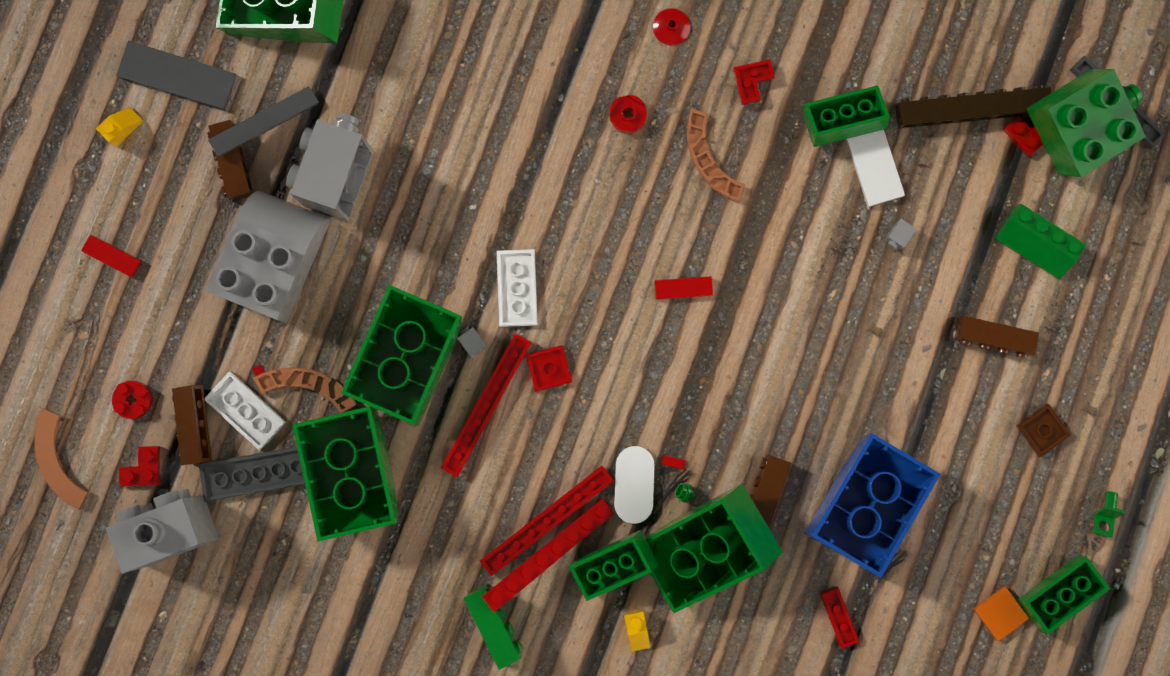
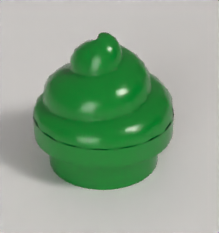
M680 483L676 488L675 496L679 501L687 502L695 499L696 495L690 484Z

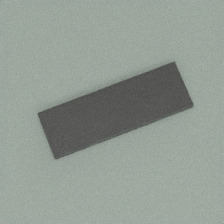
M129 40L116 74L118 78L222 110L226 109L237 77L235 73Z
M297 447L199 464L204 502L305 484Z

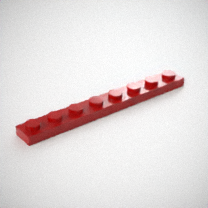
M516 333L514 334L441 469L457 478L459 477L531 346V341Z
M601 465L480 560L481 564L490 576H493L614 480Z
M602 498L485 593L482 599L493 613L496 612L609 519L614 512Z

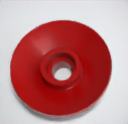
M665 9L654 19V35L665 45H678L688 37L690 21L686 14L678 9ZM673 22L675 27L671 28L668 24Z

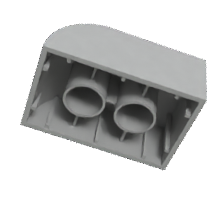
M258 190L254 192L243 204L235 218L205 291L287 324L331 219Z

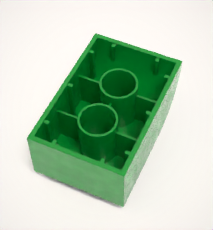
M389 285L341 394L407 423L419 426L455 344L462 316Z
M369 406L292 424L317 542L397 523L396 493L378 409Z
M743 484L690 510L645 537L659 563L658 567L650 574L673 613L764 571L783 553Z

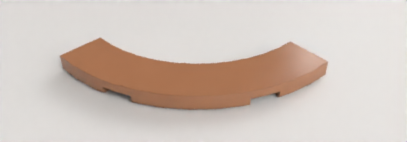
M691 108L687 122V143L694 166L713 190L731 201L740 203L745 184L732 179L717 166L708 149L706 124L709 114Z
M295 367L281 368L264 372L253 378L262 395L280 388L301 387L320 393L332 402L340 413L348 412L359 406L355 399L341 394L343 386L340 383L314 370Z
M42 408L37 420L34 437L38 466L54 493L70 506L81 510L89 491L81 488L66 475L59 460L58 452H56L55 440L61 415Z

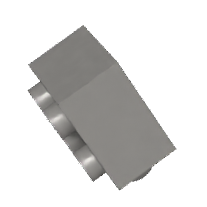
M339 112L337 120H333L332 124L317 120L314 129L306 128L304 130L299 148L305 151L300 166L293 164L290 168L286 186L292 188L290 194L306 208L349 222L374 151L363 135L358 133L359 129L356 127H358L359 119Z
M188 489L179 492L175 490L154 498L156 509L153 508L152 503L143 506H132L115 513L119 523L105 529L121 574L151 566L220 539L207 502H204V496L191 497Z

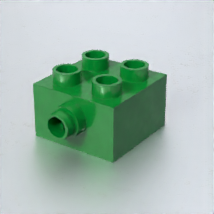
M1090 69L1026 108L1059 175L1082 177L1146 138L1134 112L1137 105L1143 101V95L1134 84L1122 86L1114 69Z

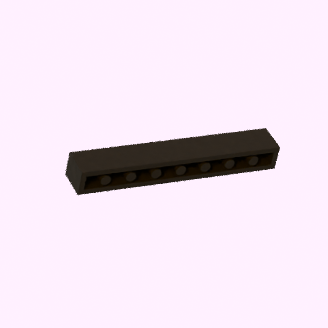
M1038 85L1026 90L1025 87H1018L1013 89V91L999 89L995 90L994 93L979 91L976 92V95L960 93L956 97L941 95L936 99H931L930 96L916 101H912V98L902 99L895 107L898 129L1030 116L1026 108L1051 94V87L1044 88L1043 85Z

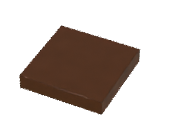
M1049 403L1016 425L1038 457L1043 456L1071 436Z

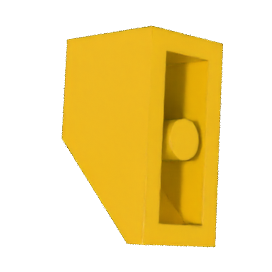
M129 107L108 116L96 130L109 143L117 147L143 120Z
M643 609L625 612L624 618L631 651L651 648Z

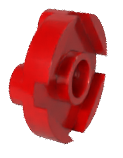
M635 95L616 98L610 107V122L615 129L622 133H635L646 122L647 110L644 102ZM631 110L633 117L625 118L623 112Z
M126 381L118 384L112 395L114 412L126 419H138L147 413L152 406L153 398L151 392L145 384L139 381ZM133 394L137 401L130 405L128 397H131Z

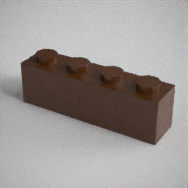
M226 120L208 125L210 131L207 132L208 138L210 139L235 126V123L231 120ZM241 146L219 158L214 150H212L213 157L219 164V168H217L218 176L220 179H223L224 186H222L224 196L232 202L250 197L254 192Z
M962 316L958 319L954 340L960 341L961 345L971 346L976 344L979 345V349L990 350V348L998 349L997 352L1001 354L1012 352L1016 353V357L1028 359V356H1033L1036 353L1039 332Z
M203 385L172 388L181 465L211 462L212 455Z
M771 455L762 458L759 466L762 470L760 476H756L753 487H756L754 494H750L752 501L768 527H770L791 462Z

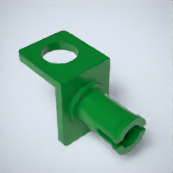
M1112 491L1105 492L1104 507L1095 512L1094 534L1109 538L1113 537L1115 519L1122 516L1125 512L1124 510L1117 509L1118 493ZM1101 521L1108 524L1109 530L1107 532L1099 528Z

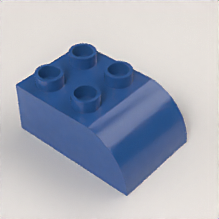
M870 433L857 445L843 465L804 534L869 573L882 578L941 474L873 433Z

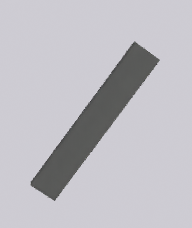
M1084 55L1070 71L1078 77L1090 69L1098 68ZM1137 107L1134 112L1146 136L1141 141L1149 149H1152L1166 134Z
M308 86L208 139V142L219 158L318 105L319 101Z

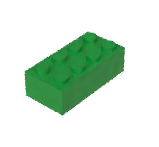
M878 85L805 103L803 109V118L813 147L885 130L890 120Z
M639 530L576 559L568 567L586 601H589L653 572L659 563L642 531Z
M1077 555L1017 599V601L1038 630L1048 635L1110 590V587L1087 556Z
M485 584L466 594L463 599L500 670L521 659L523 646L519 639L515 640L513 636L514 628L510 621L506 622L504 618L506 613L503 606L493 613L482 599V596L493 588Z

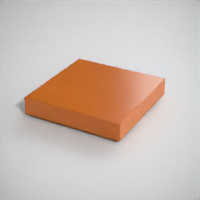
M1005 586L973 608L996 641H1000L1029 619Z

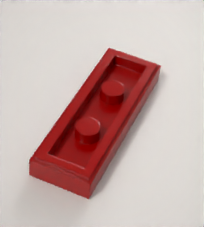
M91 234L81 250L85 254L131 278L134 277L142 263L141 260Z
M712 276L654 281L656 300L713 296Z
M837 586L819 593L840 648L843 649L859 643L839 587Z

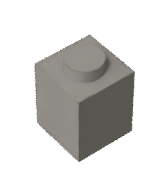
M899 219L885 238V241L888 242L887 245L890 248L902 250L917 229L903 219Z
M467 327L459 333L460 337L457 339L471 358L487 348L473 327L471 329Z

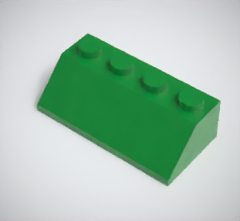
M1023 204L1013 208L995 237V240L1058 280L1075 264L1086 247L1085 243Z

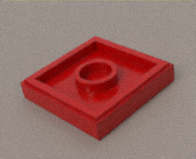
M563 345L526 355L535 392L572 382Z

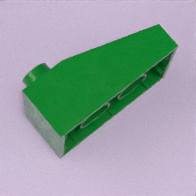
M220 0L216 28L229 35L304 43H337L343 0Z

